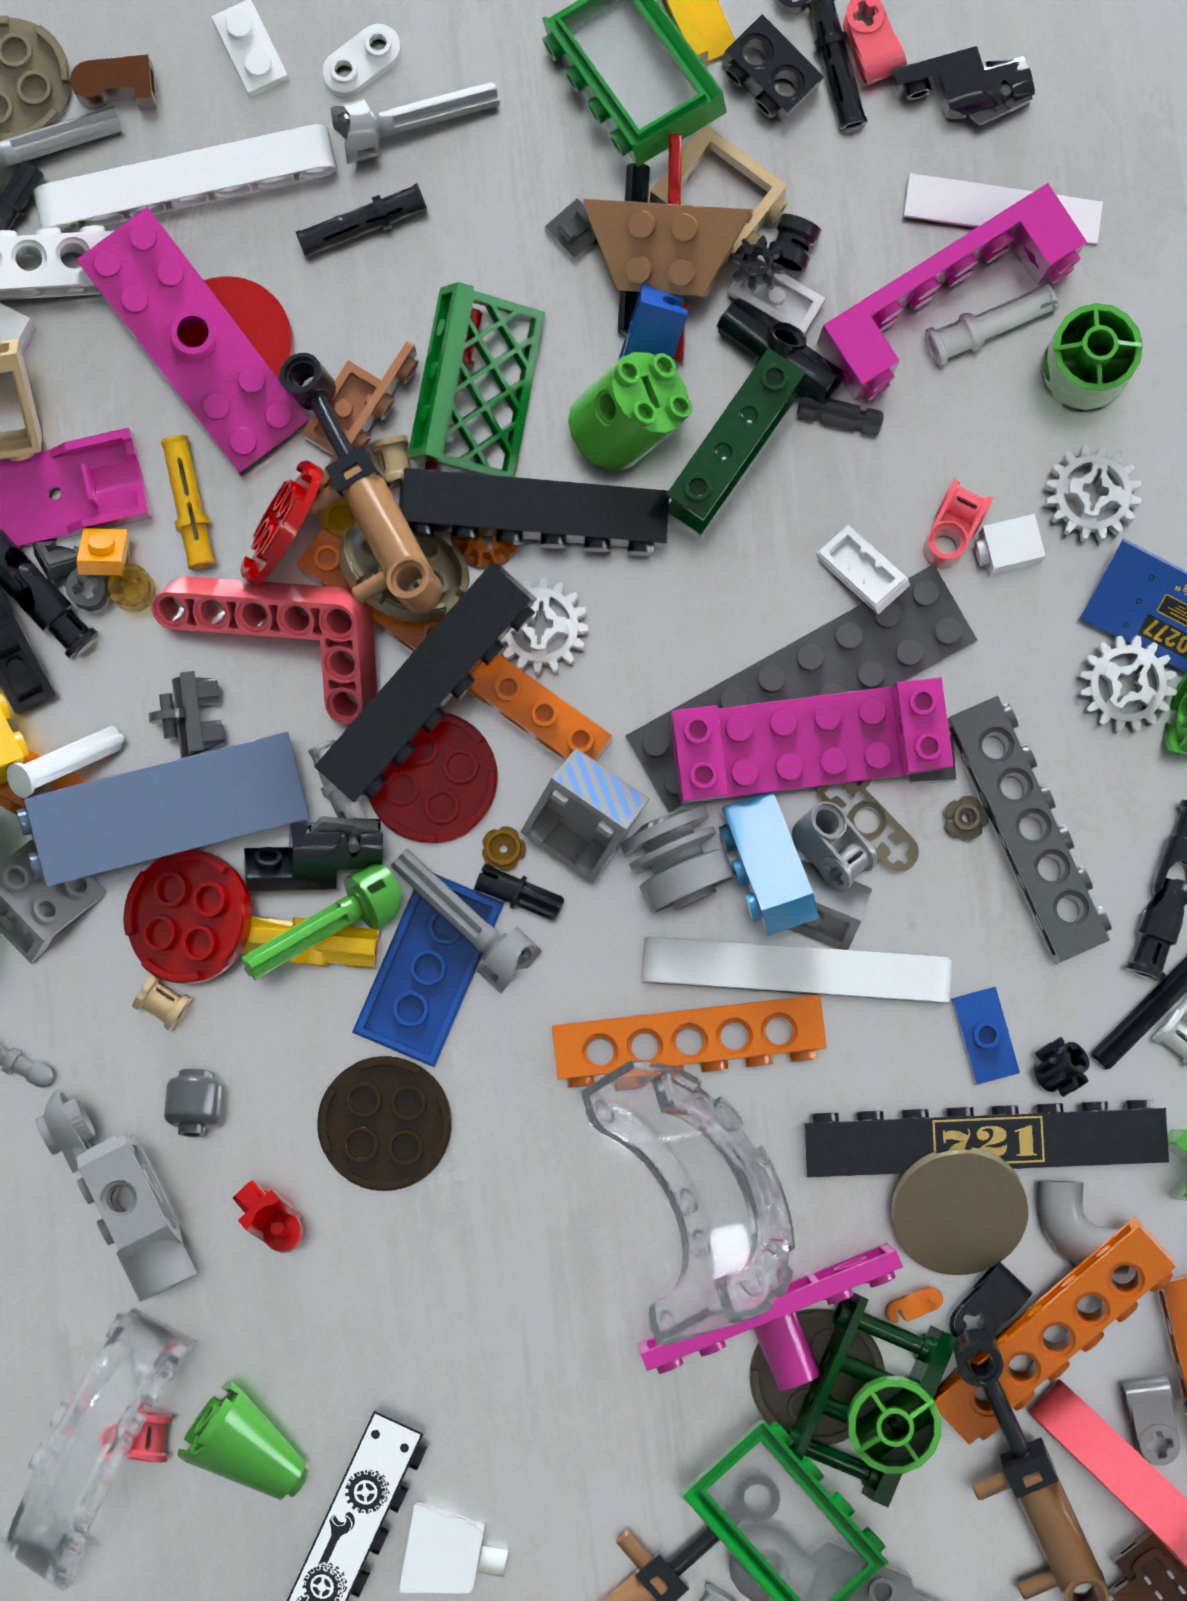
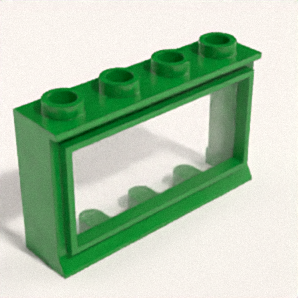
M577 0L549 18L544 16L542 18L547 34L542 38V41L554 61L560 58L567 66L564 69L565 75L573 89L577 93L584 90L589 97V100L586 101L587 106L598 124L603 122L608 124L612 130L609 133V137L621 156L628 153L637 167L669 148V134H682L683 140L727 113L722 89L657 0Z
M758 1420L678 1495L700 1516L709 1531L720 1539L733 1554L734 1559L743 1570L749 1573L760 1585L770 1601H846L876 1572L889 1563L881 1554L886 1546L868 1526L861 1531L850 1517L855 1511L840 1493L836 1491L831 1496L819 1483L824 1478V1475L807 1456L800 1461L791 1451L789 1446L794 1441L780 1424L775 1421L769 1425L764 1420Z

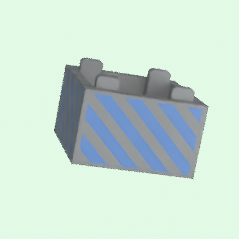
M575 748L549 781L520 833L594 883L618 851L620 843L624 841L650 798Z

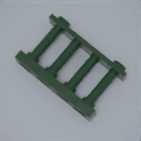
M770 348L766 350L667 492L666 496L672 499L669 503L668 516L698 537H702L800 396V391L795 388L805 376L804 371Z
M853 1292V1296L839 1302L835 1309L832 1322L836 1326L818 1367L820 1376L813 1379L795 1425L788 1426L786 1432L794 1441L789 1448L800 1461L804 1456H807L810 1459L861 1479V1484L864 1486L861 1493L870 1500L889 1508L902 1474H886L869 1467L863 1460L811 1439L821 1414L848 1424L847 1412L850 1405L829 1397L839 1371L866 1383L882 1376H897L847 1355L857 1329L914 1353L913 1356L917 1360L910 1376L906 1375L905 1378L917 1382L932 1399H934L958 1337L933 1326H930L927 1334L923 1333L919 1336L864 1312L869 1299ZM894 1415L893 1418L889 1417L886 1419L897 1437L904 1433Z

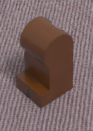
M148 54L87 60L80 62L71 72L70 83L81 104L89 108L101 107L109 102V100L135 99L139 110L157 108L154 69Z

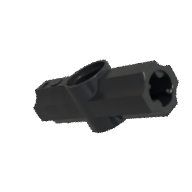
M740 298L731 302L717 323L716 327L721 335L755 358L754 366L757 365L766 350L770 348L804 371L805 376L797 388L821 405L830 400L845 377L843 370L806 345L807 338L799 328L786 322L774 323Z

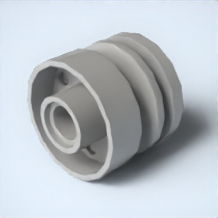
M705 806L691 810H676L641 826L636 833L620 843L624 855L642 849L646 853L629 864L631 871L652 867L655 873L654 876L639 886L651 914L673 906L678 910L716 893L715 887L736 876L724 849H716L704 853L701 848L703 843L716 834L714 826L696 832L692 828L709 818Z

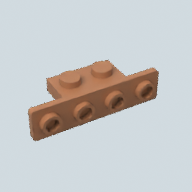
M406 341L382 380L349 360L335 379V395L329 404L353 450L361 445L368 446L372 435L367 432L376 418L382 421L391 410L395 402V398L391 396L400 381L406 384L414 374L419 361L415 359L417 352L415 345ZM314 413L301 435L333 456L328 463L330 465L338 460V457ZM326 469L323 471L317 493L333 484Z

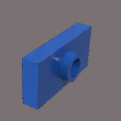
M996 986L952 998V1004L975 1085L1020 1073Z

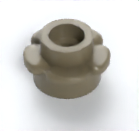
M963 796L959 801L953 800L946 807V828L954 837L961 836L966 840H971L982 834V828L987 825L989 816L987 809L979 805L980 802L977 798ZM963 814L970 815L969 822L962 820Z

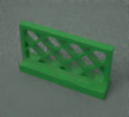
M455 282L441 287L439 290L407 459L422 463L433 462L473 474L514 477L546 312L473 290L474 286ZM473 303L485 306L494 321L493 324L478 332L470 318ZM499 311H502V312H505V313H508V314L502 317V315L500 314ZM515 316L531 320L528 336L519 344L506 324L507 321ZM498 328L510 350L494 359L482 338ZM467 333H468V335L470 336V339H468V340L466 341V336H467ZM474 344L486 365L470 375L462 361L464 349ZM513 355L521 369L519 381L509 386L498 364ZM490 371L501 393L486 402L474 380ZM460 376L462 381L458 383V378ZM466 386L478 408L462 418L454 405L456 392ZM505 398L513 411L511 423L501 429L490 407ZM482 414L493 435L477 444L466 423ZM450 419H452V421L454 422V424H452L451 426H449ZM457 429L469 448V451L459 458L444 454L447 435ZM496 440L505 454L502 470L490 467L481 451ZM473 456L477 463L468 461V459Z

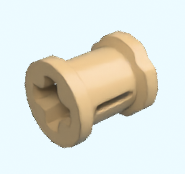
M406 435L385 437L370 444L373 454H376L377 461L390 484L389 489L400 488V477L404 468H411L409 459H407L406 446L409 444Z
M151 975L136 996L132 1007L136 1010L145 1009L163 1021L164 1028L171 1031L182 1018L192 998L187 994L183 996L178 995L160 983V978Z

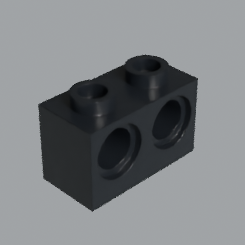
M763 14L725 50L721 62L725 65L723 71L727 77L739 87L745 85L756 96L754 102L757 107L769 118L776 116L781 122L819 87L824 78ZM749 47L759 49L764 55L765 62L759 65L748 63L743 56V50ZM780 78L788 79L795 87V94L791 96L780 95L774 88V81Z

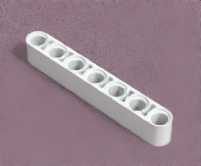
M314 124L49 182L36 187L33 193L41 229L58 228L61 229L62 233H75L85 226H106L128 221L146 207L150 209L153 215L319 179L336 172L337 166L328 127L322 124Z
M645 937L642 982L911 1002L950 1003L953 959L939 956Z

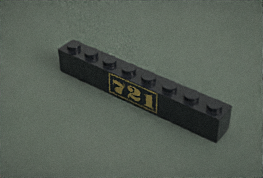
M1153 1099L1127 1100L1126 1110H1109L1108 1101L1081 1102V1111L1064 1112L1063 1103L1036 1104L1037 1113L1019 1114L1018 1105L991 1106L992 1115L974 1116L973 1107L946 1108L947 1117L929 1118V1109L902 1110V1119L884 1120V1111L857 1112V1121H839V1113L812 1114V1123H802L804 1177L903 1174L919 1159L934 1151L938 1154L950 1150H970L971 1147L983 1149L997 1155L1013 1169L1169 1162L1166 1108H1154Z

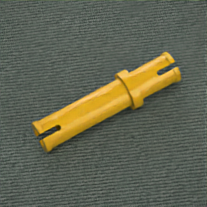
M175 435L161 440L178 520L174 522L177 532L182 534L188 569H203L215 564L207 529L211 522L209 515L204 514L188 443V435ZM179 465L182 466L188 496L184 493ZM188 509H191V511H192L193 520H194V526H195V530H196V534H197L198 540H195V539H194V534H193V530H192L191 519H190V515H189Z

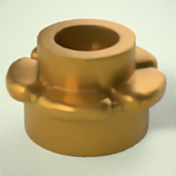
M507 826L501 827L500 830L492 829L487 832L482 841L484 845L482 850L484 861L490 866H498L500 870L514 868L517 865L518 859H522L525 854V843L522 839H519V833ZM501 844H505L508 847L504 853L499 851Z

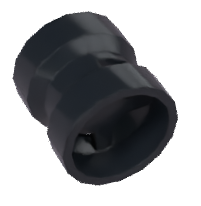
M782 214L776 228L779 234L775 241L770 242L768 249L771 250L774 247L780 246L783 253L774 260L775 263L781 264L787 270L803 273L806 271L810 261L808 254L810 247L817 244L822 230L815 223L793 214Z

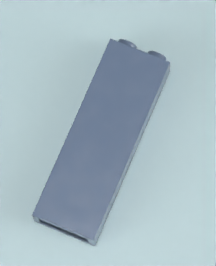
M280 732L22 798L24 808L16 809L23 836L32 834L36 851L28 853L34 879L43 877L46 887L310 819L288 732Z

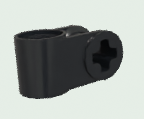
M999 1261L998 1264L989 1268L972 1288V1291L953 1310L949 1318L950 1332L952 1335L959 1337L967 1327L966 1322L963 1320L964 1316L975 1317L979 1315L978 1327L994 1335L1006 1321L1023 1307L1033 1292Z

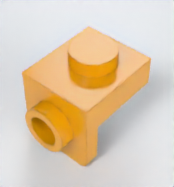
M83 528L77 556L78 575L123 576V571L129 569L131 562L128 529Z

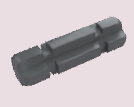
M805 393L801 395L797 409V415L801 418L814 421V418L817 417L821 418V423L855 430V427L861 428L862 433L874 436L878 435L881 431L884 413L880 410L867 407V410L864 411L860 410V405L831 398L821 405Z

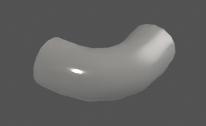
M1038 1181V1207L1042 1230L1055 1251L1076 1267L1119 1230L1097 1227L1088 1220L1083 1208L1084 1182ZM1129 1266L1118 1267L1113 1274L1127 1275Z

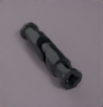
M1 529L0 586L17 601L19 606L42 631L48 630L66 649L65 655L68 658H72L98 632L94 628H88L71 610V602L39 571L25 553ZM7 565L18 569V571L12 576Z
M1183 799L1179 804L1182 812L1175 834L1168 837L1153 885L1154 897L1144 911L1137 931L1141 937L1133 961L1127 962L1125 968L1133 973L1158 981H1164L1166 974L1163 972V968L1170 947L1177 943L1183 925L1184 906L1187 904V800ZM1176 862L1184 868L1186 882L1181 879L1173 880L1166 878L1169 869Z

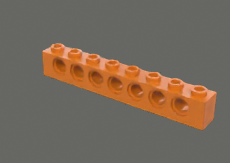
M322 528L297 562V566L301 573L319 586L351 588L342 573L339 563V549L342 541ZM372 607L373 624L411 652L417 649L441 621L429 623L403 621L388 616ZM501 655L489 666L482 662L471 674L476 681L467 691L563 761L577 748L597 762L612 742V735Z

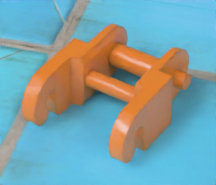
M924 1287L889 1301L884 1308V1313L889 1321L897 1323L899 1318L896 1315V1311L899 1310V1315L903 1320L909 1322L940 1308L943 1303V1295L934 1287Z

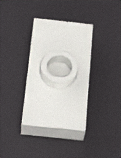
M850 525L845 526L816 553L818 560L877 614L881 613L910 586L909 579Z

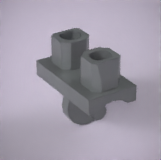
M195 671L181 672L180 677L172 679L173 696L172 693L160 694L161 710L151 712L148 715L149 723L163 725L164 739L177 738L178 730L180 755L182 758L224 743V731L221 720L200 721L199 706L215 705L219 702L217 679L195 678Z

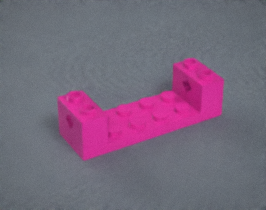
M1046 183L823 325L817 345L828 361L844 371L843 375L845 377L842 383L854 401L866 395L868 400L877 397L891 386L889 382L895 378L894 372L900 360L881 331L894 324L899 319L897 314L908 305H911L913 310L929 302L935 297L934 291L941 284L947 281L950 286H953L972 273L970 268L982 258L987 263L992 262L1009 249L1007 245L1010 243L1037 285L1048 278L1054 284L1075 269L1073 266L1081 260L1079 253L1087 241L1049 183Z
M942 677L897 682L891 687L717 708V705L672 710L669 714L680 804L945 771L954 767Z

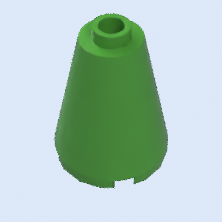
M232 1381L225 1383L221 1388L228 1393L221 1401L213 1396L207 1402L184 1437V1440L190 1443L188 1450L179 1448L178 1457L186 1463L278 1500L283 1499L287 1494L294 1497L308 1477V1474L303 1472L306 1465L305 1460L238 1385Z

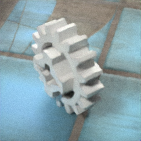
M1083 445L1079 450V458H1076L1070 451L1065 453L1063 460L1066 467L1055 463L1051 473L1058 479L1047 480L1044 486L1046 490L1054 492V495L1047 498L1044 504L1045 507H1056L1057 512L1051 518L1053 523L1061 520L1067 523L1064 529L1065 535H1069L1074 529L1080 530V541L1085 542L1090 533L1095 532L1097 540L1102 542L1106 539L1107 529L1116 536L1123 531L1119 520L1126 523L1133 521L1135 515L1128 508L1138 507L1141 504L1142 499L1132 495V492L1139 489L1142 484L1141 480H1130L1128 477L1135 468L1133 464L1126 465L1125 467L1119 464L1122 457L1121 452L1118 451L1112 458L1106 457V447L1104 445L1098 448L1095 455L1090 453L1087 445ZM1089 466L1087 474L1082 478L1072 477V479H1068V476L1075 470ZM1107 471L1116 478L1119 486H1115L1107 475ZM1096 478L1094 485L1096 486V494L1101 496L1090 509V494L1084 491L1087 490ZM1066 501L1073 503L1079 512L1078 516L1070 510ZM1114 508L1118 509L1117 512L1108 519L1097 521L1099 512H1101L1102 510H1113Z
M541 577L537 588H532L527 579L523 580V586L537 598L531 607L535 614L519 632L511 628L501 640L504 645H508V648L503 653V657L509 660L517 656L519 658L517 667L520 670H523L528 663L533 664L535 675H540L542 666L549 664L553 673H557V661L563 659L571 665L574 659L570 650L573 648L583 651L585 647L584 643L577 638V635L588 633V625L578 623L579 619L587 615L586 608L573 607L578 599V595L576 592H573L565 597L562 594L563 582L559 581L553 589H550L547 586L546 577ZM550 600L561 605L568 614L569 619L557 616L550 608ZM543 608L546 624L553 627L545 629L544 636H541V644L538 645L534 628L528 626L529 624H536L537 617H540V609ZM512 634L524 636L531 644V653L519 647ZM568 637L559 649L547 654V647L557 638L565 639Z
M1122 636L1115 637L1114 649H1111L1105 642L1099 644L1102 656L1098 658L1088 655L1086 660L1093 668L1091 671L1080 672L1079 675L1082 679L1089 681V687L1080 690V695L1091 696L1093 700L1085 709L1087 712L1099 709L1102 713L1098 723L1101 725L1107 723L1111 718L1114 719L1115 731H1122L1125 723L1129 721L1133 731L1141 730V719L1143 718L1151 725L1156 724L1157 718L1154 712L1156 710L1162 712L1170 710L1168 704L1163 701L1164 697L1173 696L1177 693V690L1167 686V680L1175 678L1177 673L1174 671L1165 672L1163 667L1171 658L1169 655L1157 658L1154 653L1157 650L1158 644L1155 642L1148 645L1145 649L1142 648L1141 636H1134L1130 645H1126ZM1120 654L1136 655L1127 666L1119 667L1109 661ZM1151 666L1157 678L1156 692L1149 687L1147 672ZM1137 670L1133 682L1138 687L1137 692L1128 691L1117 700L1122 688L1121 682L1117 680L1119 675L1128 676ZM1099 676L1105 679L1108 684L1109 696L1105 702L1099 691ZM1136 700L1147 706L1143 710L1132 714L1119 712L1129 701Z

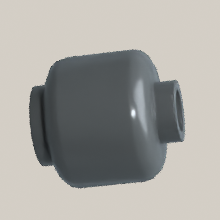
M183 1069L179 1071V1076L168 1081L164 1119L170 1125L178 1127L179 1135L185 1137H204L206 1129H212L220 1124L223 1112L224 1086L221 1082L214 1079L215 1074L213 1072L202 1069Z

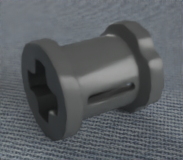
M75 569L67 577L65 584L66 594L78 608L92 613L106 607L111 596V588L102 575H78V570ZM86 581H91L96 586L92 589L94 596L89 599L82 594L84 591L83 583Z

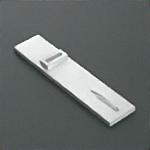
M909 173L903 217L977 228L1034 191ZM1057 195L1086 239V244L1097 246L1103 202Z

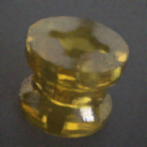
M125 564L123 576L110 575L107 588L110 597L121 609L127 612L137 613L144 611L152 604L155 598L156 587L154 580L144 568L136 564Z

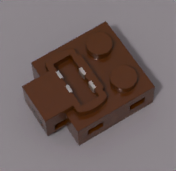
M1149 1529L1110 1557V1560L1124 1577L1108 1590L1109 1596L1113 1601H1187V1570Z

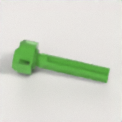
M375 864L359 869L344 878L346 897L241 957L247 975L252 976L255 981L360 918L372 929H376L395 918L402 890L392 873L385 865Z

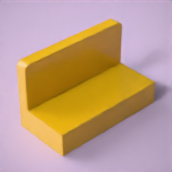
M660 0L665 12L704 65L721 59L725 50L735 41V37L718 0Z

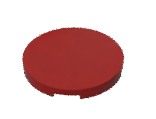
M219 276L204 280L280 380V369L283 363L292 356L293 352L291 326L280 302L263 286L245 278ZM188 327L180 333L178 339L184 341L188 347H198L202 345V341L207 337V334L199 327Z
M308 460L298 464L296 470L300 472V475L295 481L290 479L289 481H284L253 534L254 540L251 549L255 550L252 559L247 556L244 557L240 573L242 578L255 585L261 584L282 559L304 522L317 494L323 470Z
M447 713L432 732L428 733L424 729L413 740V743L417 746L415 752L402 766L399 767L396 763L392 764L383 775L388 782L372 800H369L377 817L389 830L406 840L420 844H443L467 835L487 816L497 793L498 770L490 745L481 732L468 721Z
M190 849L161 857L153 862L145 871H140L129 889L123 915L125 936L129 937L131 946L142 963L141 966L152 975L165 981L181 984H196L211 980L226 971L237 960L248 940L252 923V906L249 893L246 891V885L239 873L227 861L208 852Z

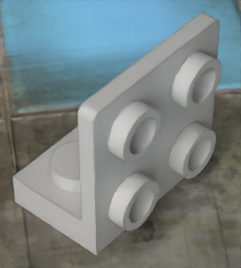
M33 839L0 863V932L30 964L45 952L55 934L100 900L105 893V890L91 875L48 887L45 886L43 877L34 879L28 853L36 851Z

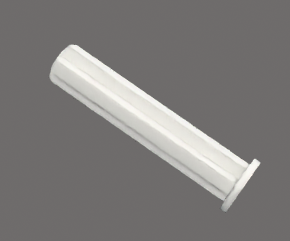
M109 726L28 763L16 762L11 764L7 769L9 786L17 796L27 798L34 793L35 788L120 751L122 743L125 741L124 735L119 733L116 727Z

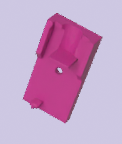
M129 427L64 442L50 450L34 453V456L26 460L11 461L8 459L0 461V530L2 529L20 549L32 547L35 542L58 541L82 535L83 528L110 529L152 519L134 434ZM58 488L61 490V496L55 500L51 499L50 491Z

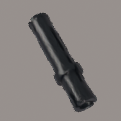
M811 0L807 3V8L809 9L817 37L814 41L816 52H820L823 59L829 87L840 122V129L849 130L866 124L868 120L864 113L846 47L849 43L848 34L842 31L834 3L835 0Z
M413 184L409 188L381 198L380 195L372 197L373 202L337 215L301 231H295L305 257L308 258L312 254L347 242L380 227H383L385 231L392 228L391 223L420 211L428 210L418 184Z

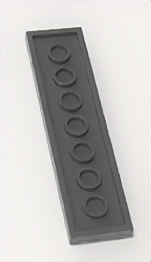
M932 564L909 577L910 586L881 613H875L864 602L672 710L717 705V708L891 687L897 682L908 681L973 645L978 640L937 568ZM672 710L625 735L668 813L688 804H680L669 722V714Z

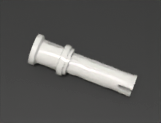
M1044 284L1036 290L974 316L972 313H963L959 315L958 321L937 330L933 327L925 330V338L929 350L939 366L947 364L948 358L966 350L978 351L984 346L986 339L1051 311L1058 310V302H1052V300L1057 299L1049 284Z

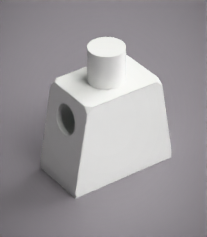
M416 1501L413 1508L398 1592L435 1594L473 1593L477 1573L504 1577L508 1550L482 1545L485 1530L484 1524L426 1502Z

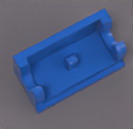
M642 283L618 361L633 352L651 353L655 356L659 353H664L673 359L688 315V310L682 308L684 299Z

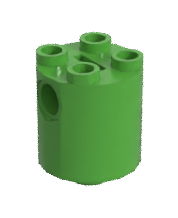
M1093 303L1080 306L1065 316L1044 352L1042 366L1046 385L1050 389L1055 401L1072 408L1090 410L1106 406L1117 399L1141 362L1143 343L1139 328L1127 313L1113 305Z
M633 352L617 361L576 399L570 407L568 418L570 434L579 451L589 461L606 470L623 471L630 468L678 429L683 421L690 416L692 404L688 398L686 386L676 371L677 368L674 360L664 353H659L655 356L651 353Z
M882 1376L867 1382L854 1395L847 1412L848 1434L856 1454L869 1467L886 1474H905L922 1467L935 1453L941 1438V1416L934 1400L917 1382L903 1376ZM891 1414L894 1415L904 1430V1433L898 1437L885 1419Z

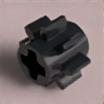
M764 235L760 237L758 244L750 245L746 239H742L744 249L741 254L730 255L731 261L741 267L732 275L734 280L738 282L747 278L749 281L748 288L751 293H754L757 284H766L769 289H774L771 279L775 273L785 274V268L774 261L783 253L780 246L769 250L767 248V239ZM758 255H763L768 266L759 267L758 272L753 273L748 262H756Z
M1059 1037L1035 1052L1040 1061L1034 1067V1074L1038 1083L1049 1092L1058 1090L1060 1095L1065 1097L1088 1083L1089 1080L1083 1073L1089 1069L1090 1062L1087 1053L1079 1044L1075 1042L1065 1044L1063 1038Z

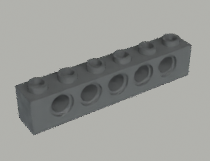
M997 695L950 716L947 719L950 735H953L955 746L981 803L987 809L991 825L1054 963L1058 964L1110 941L1107 931L1112 930L1109 918L1101 905L1095 907L1088 893L1089 890L1093 889L1091 879L1083 865L1076 867L1069 851L1074 849L1071 835L1064 824L1058 826L1051 809L1056 808L1055 801L1047 785L1044 783L1039 786L1032 771V769L1037 767L1035 757L1027 743L1021 745L1016 736L1014 728L1019 727L1010 704L1007 702L1002 705ZM989 736L999 738L1005 746L1004 756L998 759L987 756L982 747L984 738ZM1011 776L1021 781L1023 785V795L1021 798L1010 799L1003 794L1001 790L1003 778ZM1033 817L1039 821L1042 827V834L1039 839L1029 840L1021 834L1020 822L1022 818ZM1050 857L1058 862L1060 875L1056 881H1048L1040 875L1038 865L1042 858ZM1061 898H1070L1077 903L1079 915L1074 922L1064 921L1058 915L1057 904Z

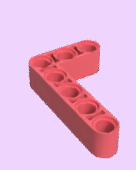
M181 576L172 580L152 601L151 611L153 617L160 625L168 629L320 640L325 707L329 716L338 723L351 724L377 694L372 607L366 602L358 603L351 592L352 588L262 582L259 585H255L248 580ZM174 598L181 602L183 608L176 604ZM215 601L219 602L224 607L225 611L218 608V606L215 604ZM256 603L261 605L267 614L261 612L257 608ZM297 606L303 608L309 617L301 614ZM339 609L347 612L351 620L343 617ZM342 651L350 654L354 662L347 659ZM346 693H349L352 696H354L357 702H353L352 700H350L347 697Z
M1059 1379L1031 1407L1028 1413L1137 1517L1187 1570V1498Z

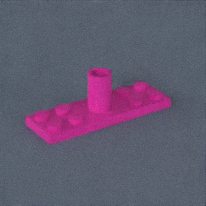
M148 207L144 208L76 259L77 263L239 474L309 422V418L281 385L280 380ZM188 327H199L206 332L207 337L203 339L201 346L188 347L184 341L178 339L180 333Z
M884 1243L640 1342L638 1347L647 1371L656 1368L658 1374H662L683 1365L682 1357L696 1351H699L701 1357L713 1354L726 1347L724 1340L754 1329L778 1391L798 1387L820 1376V1371L796 1311L822 1300H826L828 1305L841 1302L854 1295L851 1288L864 1283H869L870 1288L892 1281L896 1278L894 1271L903 1268L897 1250L888 1243Z

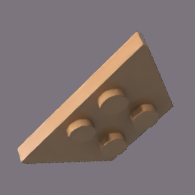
M584 199L583 202L615 286L619 291L640 292L642 283L650 285L651 288L674 295L708 296L717 280V273L721 266L729 259L735 248L733 246L745 224L749 223L753 216V209Z

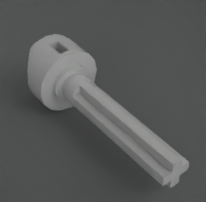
M490 82L404 106L381 110L375 114L369 109L364 98L335 105L330 108L333 128L346 139L344 142L347 164L379 156L378 143H380V137L395 135L406 130L500 106V100L495 83Z
M114 106L0 141V174L2 173L1 167L12 166L120 132V122Z
M405 849L391 864L390 867L472 942L471 944L476 949L484 953V956L481 958L483 962L476 972L499 993L502 994L515 978L516 970L528 968L542 952L518 927L508 935L505 933L500 937L497 930L486 923L408 849Z

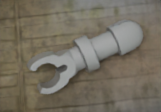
M0 1044V1066H2V1072L8 1075L15 1072L25 1077L27 1082L42 1088L50 1085L53 1080V1073L49 1066L37 1060L33 1062L21 1056L22 1051L14 1047L8 1050Z

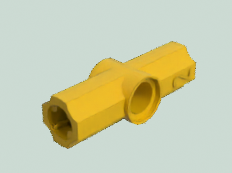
M252 915L249 937L241 954H248L308 918L293 917L291 921ZM347 926L288 962L313 966H327L328 963L361 968H375L379 930Z

